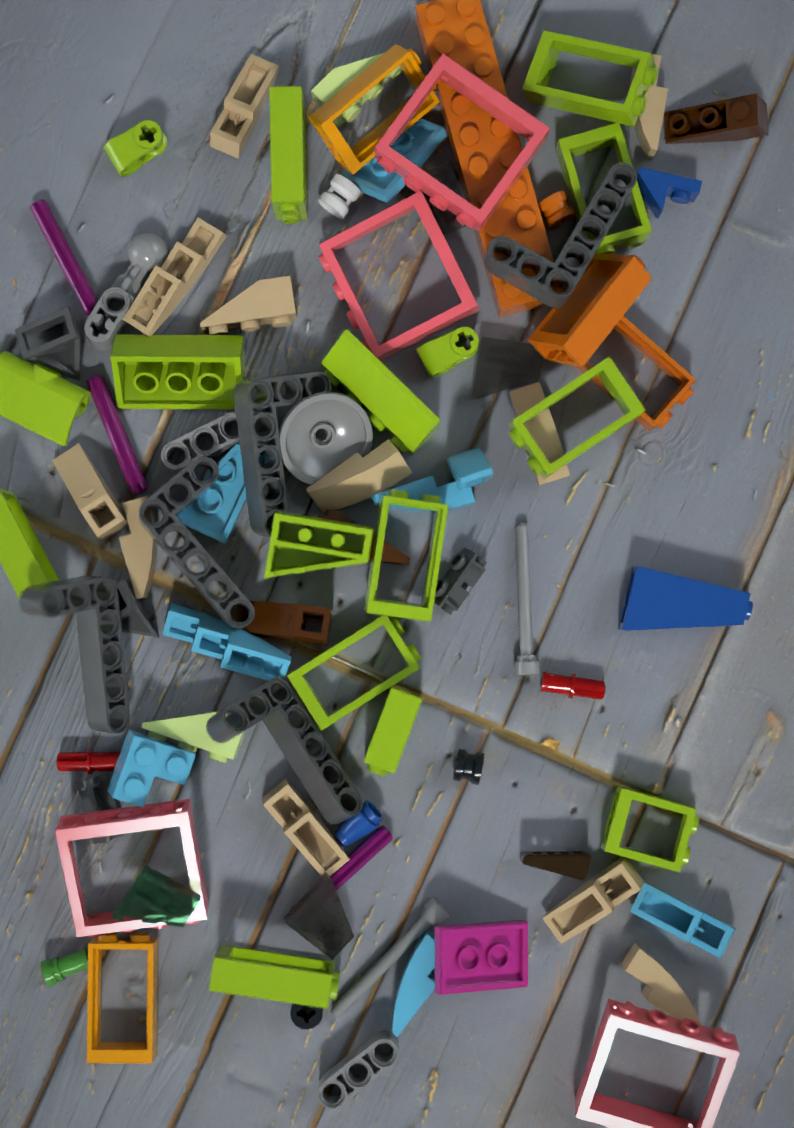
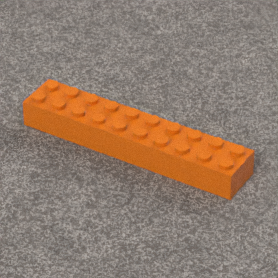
M434 0L416 5L415 22L429 71H431L441 55L445 54L508 98L481 1ZM439 80L436 84L435 93L440 101L438 104L465 200L480 210L523 150L519 135L449 85ZM526 167L483 229L479 232L474 228L499 318L545 306V304L487 270L484 259L489 244L494 238L498 236L509 237L555 263L528 167ZM503 252L493 253L494 257L498 260L508 259L507 255ZM531 268L521 269L526 276L534 277L537 275ZM550 285L554 292L563 293L561 285Z

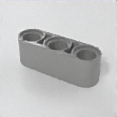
M227 413L166 444L161 452V459L164 465L173 472L179 473L199 457L213 459L231 450L236 443L240 445L239 435L229 436L227 434L228 425L231 422L237 421L236 413ZM206 435L212 436L214 438L213 447L207 451L200 450L198 446L199 440ZM175 450H184L185 460L180 465L171 464L170 456Z
M389 1031L375 1033L324 1073L320 1079L317 1091L320 1104L328 1109L341 1107L392 1067L399 1056V1045L396 1036ZM380 1043H388L392 1046L393 1051L389 1055L383 1056L378 1054L375 1048ZM355 1063H360L367 1068V1072L357 1076L349 1068ZM328 1084H336L340 1087L341 1092L336 1096H331L325 1092L324 1087Z

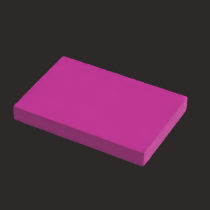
M512 920L435 926L436 994L446 995L528 987V921Z

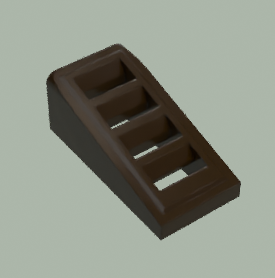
M584 851L521 852L520 860L524 865L583 881L586 880L591 854Z

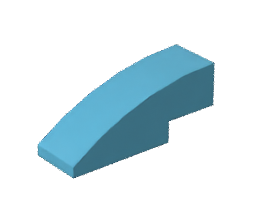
M478 447L446 457L453 481H456L459 491L488 482L493 476V471L487 458Z
M433 475L392 489L409 492L408 498L421 500L422 494L440 496V503L449 505L448 511L471 506L476 502L471 487L459 491L456 481L437 487ZM389 490L372 495L374 505L379 506L381 494L389 495ZM389 504V509L407 512H435L433 510Z
M645 882L630 910L635 915L718 958L723 957L736 930L730 924Z
M428 929L415 944L404 966L398 984L392 1021V1033L396 1037H398L435 989V976L431 974L435 967V935Z

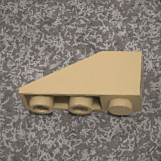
M291 276L258 280L201 321L200 327L204 334L227 335L229 334L228 330L241 328L242 332H252L259 330L260 325L272 324L273 327L291 325L292 320H298Z
M80 443L52 460L77 507L97 538L106 540L128 525L125 512Z

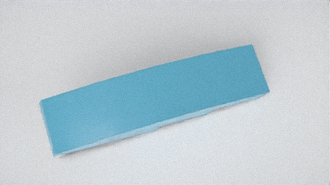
M170 604L162 635L193 643L192 652L222 659L220 668L267 681L276 677L285 678L291 661V656L242 629L231 628L222 620L180 605Z

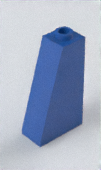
M636 566L631 571L618 629L629 631L744 625V621L749 620L752 613L753 602L749 601L751 593Z

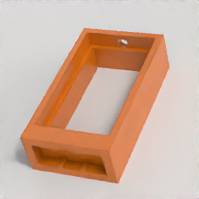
M596 253L569 300L559 308H552L529 337L528 341L546 361L583 368L652 280L650 274L645 270V263L635 255Z
M623 316L614 329L679 385L652 417L644 412L635 419L649 432L655 426L661 429L673 416L669 410L676 402L682 406L693 394L694 390L690 387L696 379ZM587 362L583 368L575 367L581 373H585L593 366ZM598 376L591 380L615 401Z

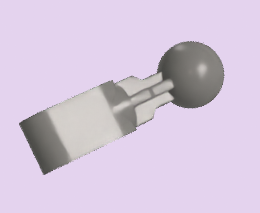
M145 232L132 239L128 247L130 266L125 274L117 276L113 285L103 292L86 320L84 331L89 344L94 349L106 351L113 347L115 335L121 334L127 324L123 319L142 289L141 283L145 276L151 273L156 265L161 268L168 257V247L165 241L157 234ZM114 301L125 303L124 307L119 311L108 309L109 305ZM105 327L107 334L104 335L100 333L98 337H96L94 332H101Z

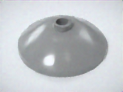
M321 392L305 397L289 410L280 426L279 438L282 461L292 475L300 481L312 485L357 452L362 458L370 453L373 433L369 417L356 401L340 393ZM324 429L322 436L315 437L317 430Z

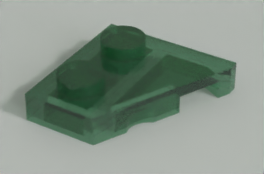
M144 863L117 905L111 918L122 921L123 917L142 918V923L156 924L161 922L169 926L184 927L200 903L202 895Z

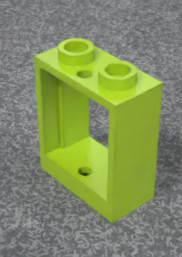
M394 686L391 687L363 762L369 764L368 771L386 777L388 772L395 774L423 700L422 697Z
M617 785L600 847L605 852L680 873L682 865L686 866L690 858L691 847L687 846L690 834L694 835L698 828L699 816L696 815L697 809L686 804ZM632 800L683 814L671 860L620 845Z

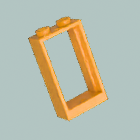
M397 44L392 46L308 117L340 167L352 175L375 157L374 148L408 101L352 148L349 147L333 120L399 65L416 91L427 74H423L419 67L421 60L411 48L407 50ZM436 86L402 133L440 102L434 93Z
M111 932L99 935V937L93 938L88 943L87 1063H153L157 1056L159 938H150V933L137 932L131 933L130 938H117V933ZM102 949L147 950L146 1042H101Z

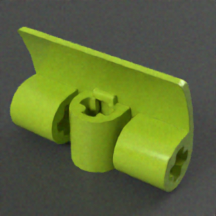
M6 350L0 354V415L61 446H67L75 417H80L87 409L91 399V392L61 378L62 375L57 371L37 363L28 362Z

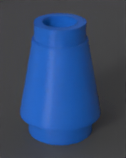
M365 800L362 803L361 811L357 815L345 820L339 829L335 831V835L343 845L348 847L351 843L379 828V823L383 820V816L373 803Z

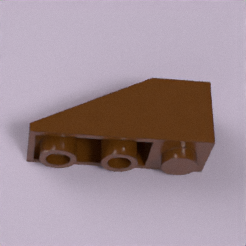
M755 93L664 112L665 143L726 142L768 135L767 104Z
M250 601L254 607L255 615L252 622L246 627L241 628L242 630L252 635L328 646L333 618L331 608L296 603ZM237 605L235 622H244L248 616L247 610L242 605Z

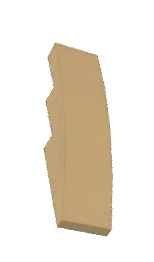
M197 218L183 243L181 244L178 241L175 243L162 267L160 268L157 265L154 267L123 320L151 337L194 286L227 235L202 219Z

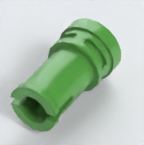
M83 948L62 958L55 957L42 961L41 971L46 984L49 987L65 980V977L87 969L88 950Z

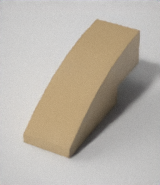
M253 54L249 55L224 100V109L210 132V147L237 159L240 158L269 96V87H273L279 71V65Z
M651 54L659 73L662 55ZM631 67L630 86L637 70L634 67ZM657 79L652 87L649 86L646 94L647 104L645 112L641 117L638 116L634 127L644 156L649 160L653 159L658 149L669 89L656 86Z
M540 382L508 391L516 418L545 399ZM549 408L524 424L550 464L564 455ZM565 465L546 479L541 474L536 476L533 473L535 482L538 485L568 477L570 473L568 466Z
M388 439L363 458L357 452L306 488V491L321 512L325 513V510H338L370 498L372 495L395 485L410 475L412 471L398 449Z
M148 496L122 503L131 534L119 537V541L137 600L148 599L157 563L158 544L139 522L140 506L149 498ZM154 507L148 508L144 512L145 519L151 523H157Z
M287 778L262 797L263 806L279 823L287 837L324 880L350 860L337 840Z
M621 857L548 911L542 919L560 944H563L613 912L615 906L639 892L644 881L626 857Z
M634 942L621 965L626 972L646 984L641 992L645 1000L671 1017L692 1019L702 1025L687 995L670 973L651 954Z

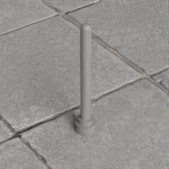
M520 522L515 527L520 656H517V662H514V675H540V662H536V655H533L528 526L526 523Z
M433 896L424 905L425 909L421 912L423 916L332 1006L331 1013L334 1017H341L431 925L443 924L451 916V913L442 902Z

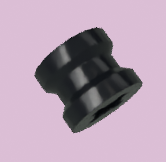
M459 749L453 780L467 779L472 784L479 785L484 753L477 752L473 755L468 754L464 749Z
M292 1003L290 1016L292 1022L297 1027L309 1030L320 1023L324 1008Z

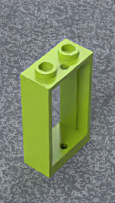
M543 30L522 91L529 103L635 127L638 116L641 117L645 112L647 104L646 94L649 86L652 87L656 82L658 68L654 63L651 53ZM560 52L637 68L624 104L548 87Z
M302 86L269 87L271 203L276 220H282V223L297 224L301 222V219H308L306 107Z
M619 123L558 139L555 151L571 205L576 212L577 224L586 211L587 206L572 157L614 146L618 162L627 163L632 166ZM637 181L629 195V199L638 227L607 235L596 253L611 254L615 252V248L625 245L627 249L639 247L645 244V240L651 234V225ZM589 231L582 232L585 238L590 240L596 239L593 233Z
M607 357L512 420L509 424L511 431L508 434L518 449L523 447L529 458L526 461L536 476L541 474L546 479L641 416L646 410L610 357ZM598 376L624 416L550 464L524 424Z
M0 488V563L20 600V596L25 588L59 581V578L15 494Z
M390 489L389 495L381 494L364 610L366 613L431 622L449 505L440 503V496L422 494L421 500L408 498L409 492ZM389 504L435 511L421 604L376 598Z
M382 615L287 675L321 731L420 669L417 662L422 660L412 643L406 646L400 635L405 631L396 617L389 619L388 616ZM384 625L409 666L329 716L304 674Z
M221 944L213 959L209 991L328 1009L329 1000L336 999L340 972L334 971L335 961Z

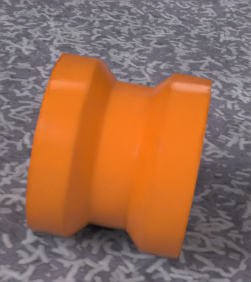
M565 191L556 192L538 204L540 213H544L547 219L545 224L548 229L556 228L568 222L576 215L574 208L569 207L567 203L568 196Z

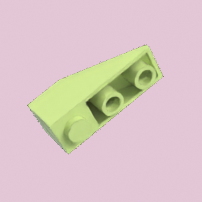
M384 53L334 68L311 90L313 102L318 107H321ZM400 65L334 119L333 122L339 128L345 122H352L359 115L360 107L368 99L373 101L382 92V85L390 77L395 79L402 73L403 70Z
M219 711L147 721L142 723L141 728L149 730L148 736L154 739L166 741L167 737L178 740L179 747L192 752H196L197 748L209 751L208 757L224 763L227 762L228 758L233 760L237 757L245 734L244 731L225 743H217L212 740L207 732V722Z

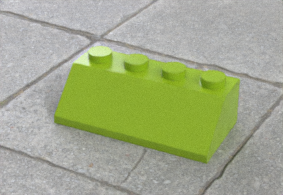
M346 329L321 362L322 368L325 370L324 373L329 377L333 387L336 388L340 385L347 392L346 396L352 398L370 414L369 420L377 430L381 432L385 429L393 436L390 441L402 454L408 451L413 456L439 430L441 420Z
M132 334L115 335L110 359L118 409L235 410L234 389L240 381L245 380L243 335H152L151 337L148 335Z

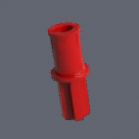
M543 671L540 692L565 694L570 699L573 696L601 700L605 695L606 685L604 681L579 678L573 673L571 676Z
M88 749V752H60L57 755L56 764L60 772L87 771L88 775H92L93 771H114L121 751L94 752L93 749Z

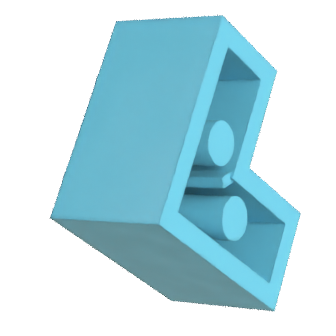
M128 729L107 791L113 799L144 807L154 776L185 785L196 754L179 747L178 744L157 740L146 734Z

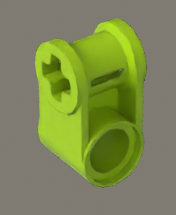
M144 120L123 134L110 139L103 148L119 175L124 177L134 173L145 163L161 155L167 147V138L156 122ZM149 134H152L155 139L152 143H149L147 139Z
M460 327L442 337L423 344L416 351L429 377L432 379L473 357L478 350L479 338L473 329ZM463 336L465 340H472L469 350H465L463 346L457 347L459 337Z

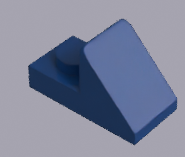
M642 167L637 172V182L641 195L657 219L663 211L666 196L671 197L670 200L675 203L687 204L689 201L694 202L700 193L702 184L700 180Z

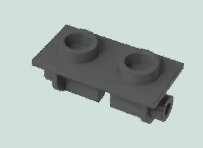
M466 548L457 553L450 562L448 572L437 581L434 604L450 615L454 610L458 611L469 594L461 585L465 582L469 586L474 587L485 572L484 566L487 562L479 557L477 553Z
M107 773L76 782L84 813L117 809L115 799L107 791L110 782ZM125 833L94 837L92 841L93 844L104 843L113 840V838L123 836Z

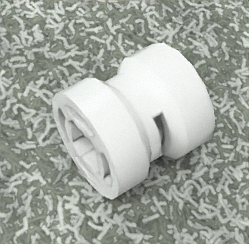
M335 174L330 181V189L321 194L318 203L335 217L344 219L349 212L348 206L351 202L358 199L361 191L347 178Z

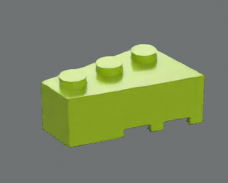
M278 511L274 513L264 579L287 574L304 573L306 571L368 563L375 527Z

